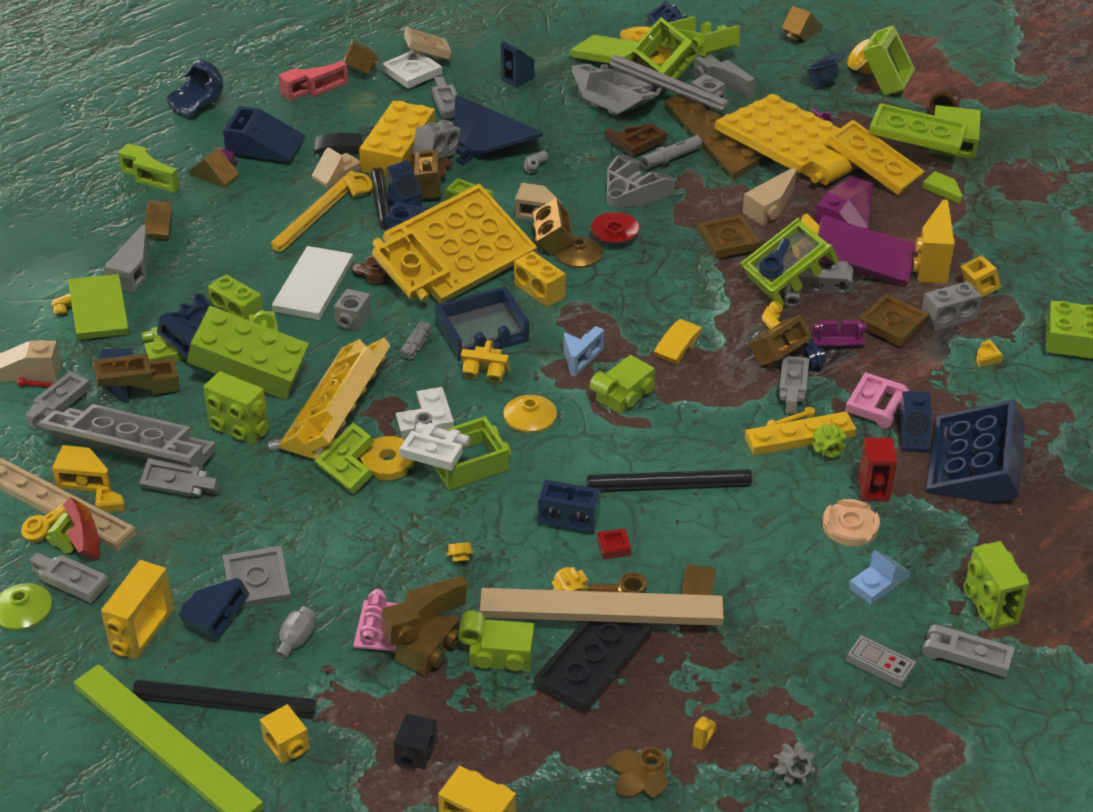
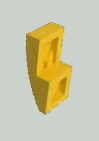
M679 319L658 343L654 350L655 357L678 365L686 350L692 349L703 328Z

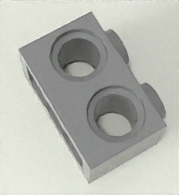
M440 120L439 123H426L425 126L417 127L412 154L419 151L438 149L439 158L456 155L461 128L453 126V123L447 120Z
M968 281L924 293L922 311L929 313L926 324L934 332L976 320L982 297L981 294Z

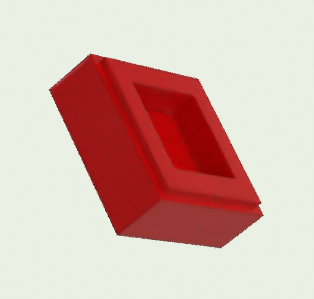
M625 528L597 532V541L603 560L631 556V546Z

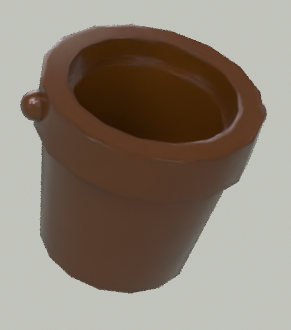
M946 87L937 93L934 92L929 103L930 111L934 115L936 105L959 108L962 98L961 93L955 87Z

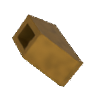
M451 615L433 618L420 629L419 638L413 639L408 643L396 645L395 660L427 676L433 667L437 668L440 666L446 651L450 647L454 648L459 642L460 617Z

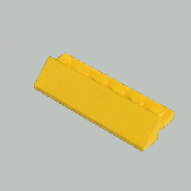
M385 338L368 346H365L359 339L342 347L279 443L281 449L317 459L324 449L328 448L335 441L334 436L336 432L345 425L346 416L354 410L356 400L367 389L365 387L366 384L376 375V368L386 359L385 354L391 345Z

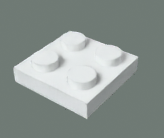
M410 51L382 63V71L406 88H411L441 75L442 66L423 53L417 54Z

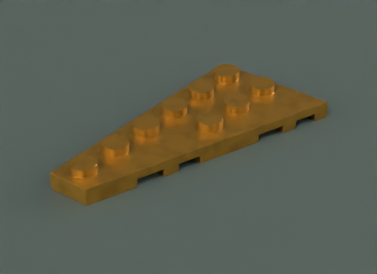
M679 94L665 101L664 109L676 122H681L684 125V130L687 134L691 133L693 136L698 135L701 138L702 150L710 158L718 161V167L721 170H726L729 173L728 177L732 181L771 159L714 129L715 121L723 116L704 107L702 104Z

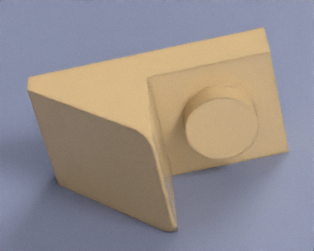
M328 147L316 166L312 179L329 188L349 171H354L355 173L360 171V161L348 153L340 155Z

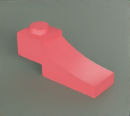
M343 61L318 68L300 70L295 68L278 75L280 94L289 101L306 94L315 97L349 83L347 64Z

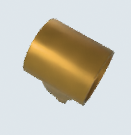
M630 572L623 575L621 579H618V584L592 583L589 586V591L646 593L647 580L639 573Z

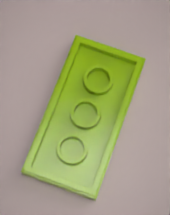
M881 103L877 108L868 134L958 155L967 132L968 124Z

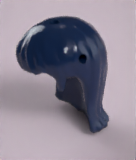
M205 60L193 62L184 77L189 76L186 82L179 89L166 95L170 108L177 112L179 116L183 115V117L191 119L197 110L212 104L221 96L223 90L222 75L215 65Z

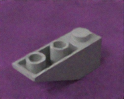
M142 225L104 266L106 275L119 274L122 290L133 293L147 278L149 241L145 225Z

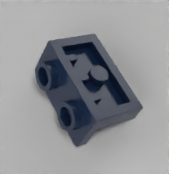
M664 1L646 15L649 22L653 25L660 18L667 22L688 18L685 14L681 15L679 9L675 5L671 6L667 1Z

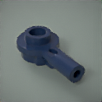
M783 238L774 254L770 253L760 262L759 272L762 276L774 279L783 274L784 264L782 263V258L791 244L788 239Z
M810 339L803 344L806 358H809V366L811 369H823V363H826L823 348H818L813 340Z

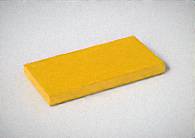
M851 120L830 135L826 141L828 145L897 195H900L918 181L925 172L877 136L868 134L869 131L854 120Z

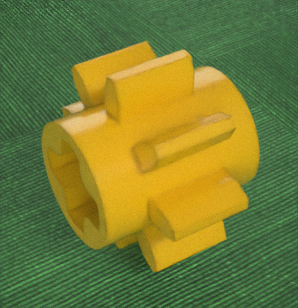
M565 567L555 574L554 581L551 582L554 586L552 590L586 591L589 589L586 584L589 580L583 570L577 572L574 567Z

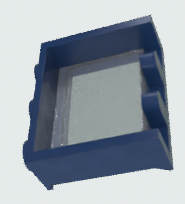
M506 286L435 305L436 326H439L458 361L462 360V349L475 350L476 346L484 347L487 340L493 341V349H503L529 341V321Z

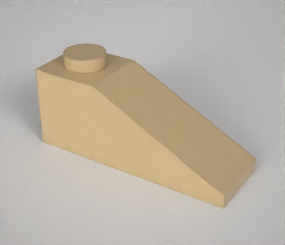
M793 167L744 193L742 213L762 226L779 217L795 189L797 169Z
M28 341L0 353V382H17L20 377L31 381H57L62 366L57 341Z

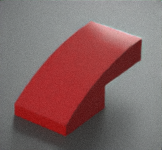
M71 497L63 504V507L75 525L66 533L78 553L96 561L99 558L100 548L95 521L88 507Z

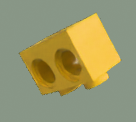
M533 251L514 261V285L545 307H549L565 298L566 274Z

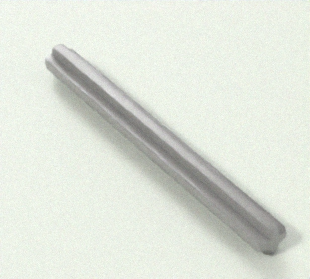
M618 55L611 58L610 66L720 112L726 109L728 103L726 99Z

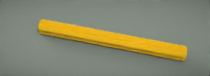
M346 175L271 242L273 251L282 252L350 190L345 180Z

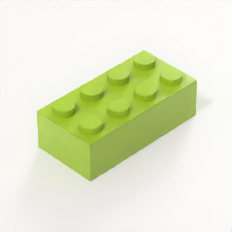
M209 306L190 344L187 363L216 374L221 371L235 376L238 379L263 388L266 393L287 400L304 363L309 343Z

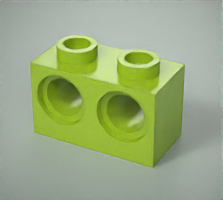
M224 275L208 286L210 303L224 309L228 313L249 320V315H255L263 310L262 295L228 275Z

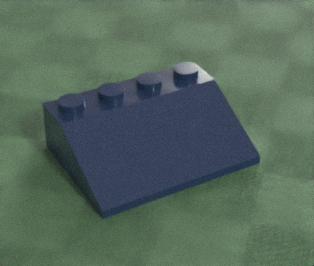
M1015 399L936 416L926 487L928 493L985 502H997L1019 497L1025 421Z

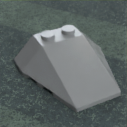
M591 64L572 66L573 75L583 98L591 101L593 106L609 109L608 112L614 115L630 112L665 90L662 87L618 69H608V65H601L600 69L593 67Z

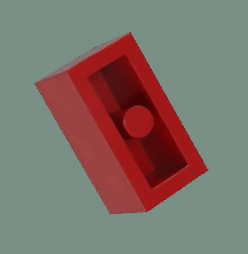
M864 438L858 474L862 502H890L897 465L893 438Z

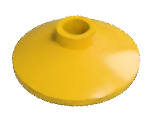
M652 27L624 29L620 32V38L639 42Z
M538 395L516 397L509 401L504 408L505 422L512 429L523 433L544 431L551 427L557 418L555 405L547 398Z

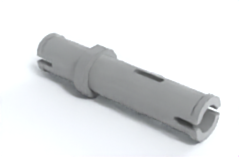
M695 135L668 147H659L655 152L641 156V166L643 169L648 170L659 164H668L672 159L701 149L702 140L698 135Z

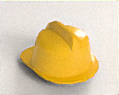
M869 39L859 43L847 60L849 68L865 75L873 73L863 53V49L869 42Z

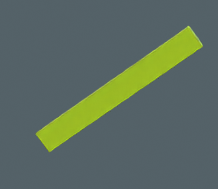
M99 664L74 681L75 689L218 812H261L264 809L263 801Z

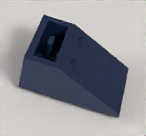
M238 106L223 129L225 150L232 151L237 156H249L258 159L277 160L279 162H291L305 138L303 133L265 111L244 106Z

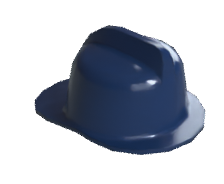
M847 53L829 55L811 66L803 68V70H807L811 82L815 83L818 88L828 86L838 77L839 62L847 56Z

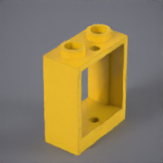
M139 560L101 609L110 651L119 656H127L137 660L175 609L168 573L165 567Z

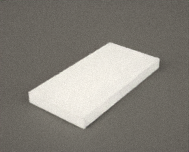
M307 246L272 303V311L320 320L354 261L353 254Z

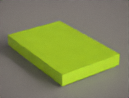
M592 35L570 49V55L572 58L610 64L612 56L615 55L631 61L638 56L632 50L638 42Z
M119 274L68 279L77 340L129 334Z

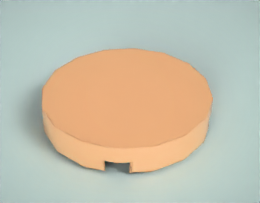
M843 499L837 501V504L833 506L830 504L826 508L822 519L823 530L836 543L859 547L869 544L876 539L880 528V518L877 512L874 513L871 510V506L867 503L854 499Z

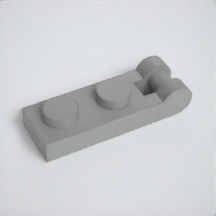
M941 625L930 626L927 633L928 640L924 642L922 653L925 657L929 659L940 657L1007 677L1015 647Z

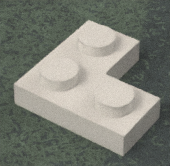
M443 387L416 391L420 409L396 413V422L401 438H407L409 433L414 430L415 416L420 412L430 413L433 424H437L441 429L454 427V421Z

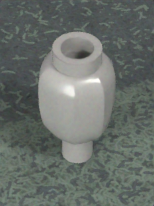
M302 606L298 611L291 612L279 632L281 645L276 654L280 658L286 659L291 650L300 648L309 639L315 628L314 619L316 614L314 611Z

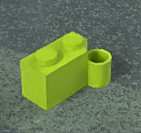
M629 355L607 373L597 372L591 379L590 389L596 392V401L622 414L629 407H633L644 395L649 394L655 386V368Z
M473 610L462 614L458 637L461 642L471 645L469 652L470 667L531 671L534 649V623L486 620L482 613Z

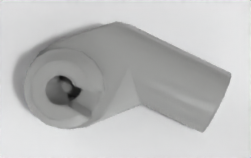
M541 151L527 156L524 161V170L530 174L536 173L539 164L548 161V154L546 151Z

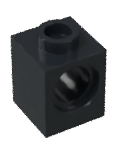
M405 714L393 742L395 763L407 768L415 767L426 770L437 742L436 720Z

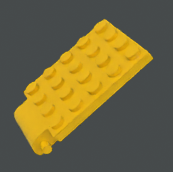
M769 94L767 97L754 101L752 104L715 121L714 129L790 169L796 168L798 173H803L810 177L813 183L820 182L828 185L860 168L826 143L828 137L840 128L832 125L830 121L818 118L812 112H807L797 107L794 103L781 99L775 94Z
M480 184L385 231L383 234L385 242L380 238H376L372 243L375 247L372 251V256L411 301L420 299L422 302H425L429 299L430 293L439 304L449 301L514 266L515 260L531 251L537 252V246Z

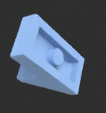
M595 326L588 334H584L581 339L564 333V355L570 375L575 377L604 349V329Z
M873 551L870 567L850 580L849 589L872 605L909 578L911 572L889 556Z

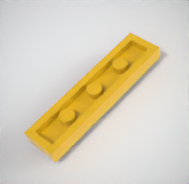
M847 411L747 429L745 430L744 438L753 456L812 445L811 443L815 441L813 434H815L820 426L825 424H836L838 429H843L847 438L855 437L857 429Z

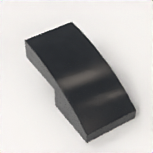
M331 133L315 138L314 154L323 155L328 147L337 153L339 150L360 154L359 148L362 145L363 134Z

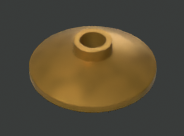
M574 237L575 242L555 253L556 259L567 267L587 268L597 264L602 259L603 249L593 239Z

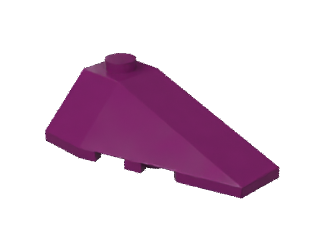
M851 176L828 191L817 204L815 222L820 225L821 218L825 215L868 229L873 183Z

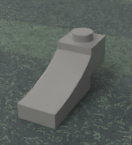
M710 54L698 56L694 60L693 77L696 79L707 74L725 83V89L738 94L746 100L754 97L755 78L731 61L720 62Z

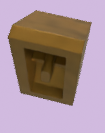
M219 148L189 170V175L223 188H227L240 177L239 172Z

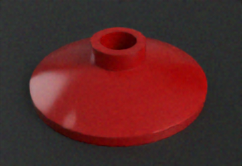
M608 212L597 216L592 221L591 231L596 238L602 241L623 243L633 239L638 234L639 224L635 218L628 214Z

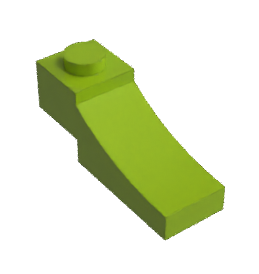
M127 143L118 152L121 172L134 175L136 182L174 193L180 188L177 169L152 158L148 154L147 148Z

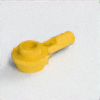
M64 503L45 516L35 515L28 518L21 528L23 537L33 543L44 541L49 529L63 513H67L63 507Z

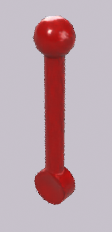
M20 377L17 380L19 387H25L26 385L50 387L54 384L53 382L26 380L24 377Z

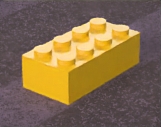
M393 100L359 148L361 171L371 173L372 168L377 169L381 167L384 171V176L387 177V166L406 160L410 162L415 157L412 151L416 128L425 126L426 123H435V108Z

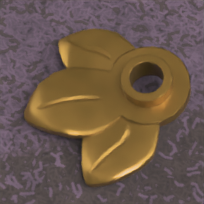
M646 747L640 753L628 749L623 750L607 760V765L620 773L616 786L617 794L620 796L634 797L645 791L650 797L656 798L666 788L667 779L664 773L667 770L668 761L662 750L657 747Z

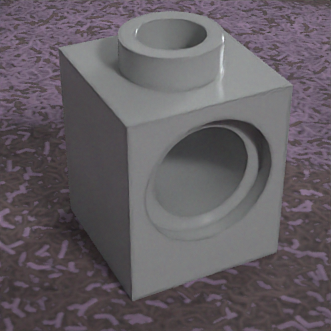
M707 74L691 82V86L725 99V83ZM703 105L704 107H706V108H708V109H710V110L713 109V108H711V107H708V106H706V105Z
M346 289L334 306L336 326L359 332L372 314L370 294Z

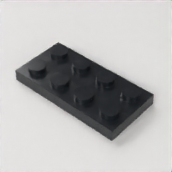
M583 621L534 676V686L586 713L650 637L652 625L648 623Z

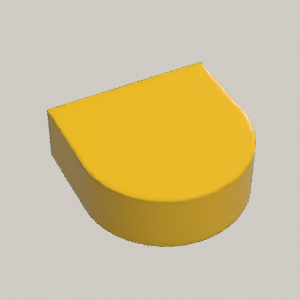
M349 173L345 177L353 198L366 196L372 189L373 183L364 173Z

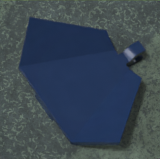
M455 95L453 126L461 128L458 142L460 147L456 149V153L461 155V157L456 158V163L464 166L474 157L480 160L491 151L543 137V132Z

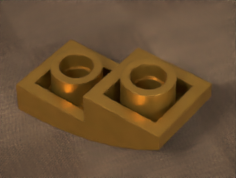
M148 200L145 219L148 239L169 240L172 202Z
M687 564L682 594L712 595L716 568Z

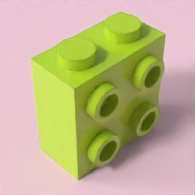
M1051 300L1046 319V352L1093 358V305Z
M221 371L203 386L209 426L252 445L267 433L269 422L263 388Z
M1001 541L973 547L971 560L968 563L969 569L966 581L964 582L966 596L972 599L980 617L987 622L991 630L1019 624L1026 594L1030 586L1027 575L1021 572L1015 563L1012 553L1006 550Z

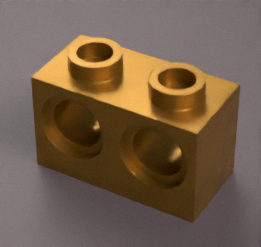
M557 198L533 212V228L536 231L535 242L541 250L545 249L552 256L575 242L570 213Z
M799 315L782 321L749 342L748 345L759 366L781 359L813 337L803 317Z

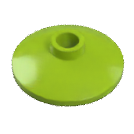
M24 583L14 585L1 592L0 627L8 630H25L40 624L47 618L52 609L53 602L49 591L37 584Z

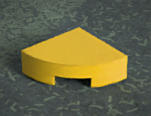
M991 340L984 341L976 354V363L979 368L1002 362L1003 354Z
M97 486L95 507L105 512L125 511V504L121 494L119 495L111 491L109 487Z
M705 716L696 722L693 731V747L700 750L705 749L717 729L716 722Z

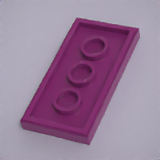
M825 215L822 216L817 235L832 245L839 261L847 262L853 267L854 271L901 286H907L916 244ZM825 255L821 259H819L825 262L835 264Z

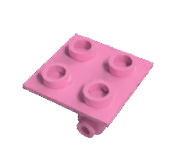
M374 590L369 594L368 600H364L353 645L354 648L396 651V645L390 646L381 630L382 608L398 603L386 602V596L382 590Z

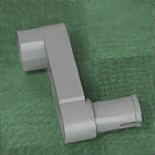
M839 261L837 264L832 265L831 269H822L819 276H814L809 269L805 270L798 276L802 283L800 291L795 292L789 284L783 288L785 290L784 303L788 307L800 305V292L847 294L853 289V267L845 261Z

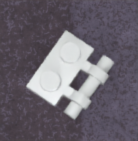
M417 423L415 431L409 433L400 447V457L452 471L463 453V446L468 447L471 438L461 434V431L456 429L449 431L439 428L437 424Z

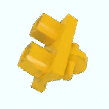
M487 340L484 347L476 346L475 350L462 349L461 359L465 379L475 380L478 378L479 371H486L487 381L500 384L504 375H509L511 369L509 366V356L503 355L500 349H493V341Z

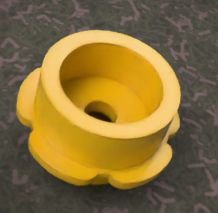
M471 542L448 544L449 553H446V556H452V562L470 560L469 555L474 554Z

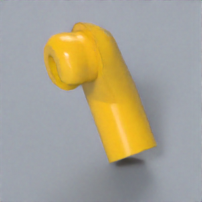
M70 294L56 298L51 303L53 313L57 316L65 315L67 313L66 307H72Z
M772 301L762 314V321L769 329L781 323L778 319L783 306L779 302Z

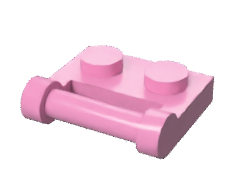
M865 372L846 403L845 411L876 421L877 425L882 428H889L894 421L893 415L901 403L902 392L909 391V389L903 384ZM886 393L891 394L892 397L884 410L879 409L878 406Z

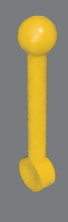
M806 407L804 412L777 421L769 420L767 426L791 422L805 416L812 418L815 415V409Z

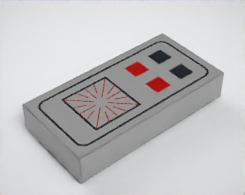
M862 635L851 648L846 658V662L899 688L903 687L916 666V661Z

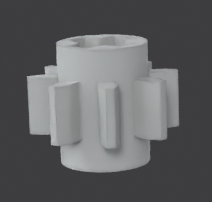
M799 742L795 744L794 749L784 743V750L779 755L774 754L773 756L778 760V767L774 771L778 774L786 773L784 781L790 784L793 783L795 777L805 783V776L810 771H815L810 761L815 755L809 751L803 753L804 745Z

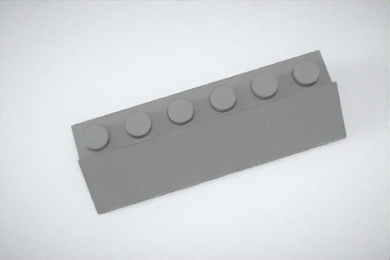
M92 404L85 411L68 408L64 412L54 410L40 422V428L56 439L143 460L150 458L199 467L202 471L203 464L215 453V442L191 437L190 427L95 404Z

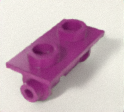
M818 320V323H813V328H811L813 342L817 346H865L863 333L866 331V324L860 320L842 321L841 327H837V321Z

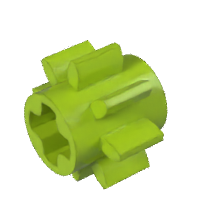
M825 424L820 426L815 434H813L815 441L811 444L816 453H821L823 458H834L839 456L844 448H846L843 441L848 438L843 429H838L836 424Z

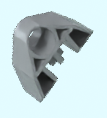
M618 155L607 169V204L613 208L635 207L671 196L675 192V178L657 172H648L642 177V172L639 171L640 162L637 159L626 155Z

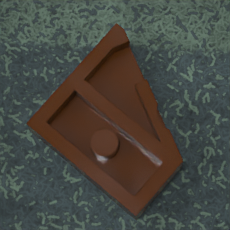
M652 123L641 126H626L624 132L614 133L612 128L606 129L605 138L633 157L667 141V133Z

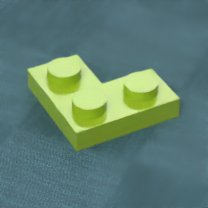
M352 423L314 461L318 467L354 495L373 475L370 469L357 459L374 443V440L367 432L355 423Z

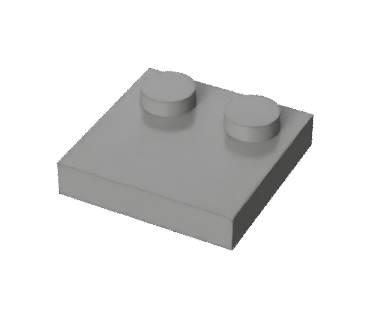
M281 545L223 555L227 581L238 578L242 580L249 592V596L240 609L291 600Z

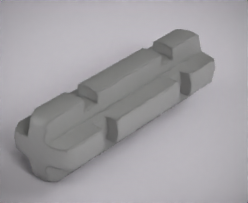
M419 322L401 349V357L403 359L412 360L415 357L416 352L419 351L432 332L429 322Z

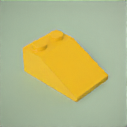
M942 200L923 226L921 238L917 237L915 249L918 252V256L913 257L912 271L917 274V282L947 283L955 245L948 200Z

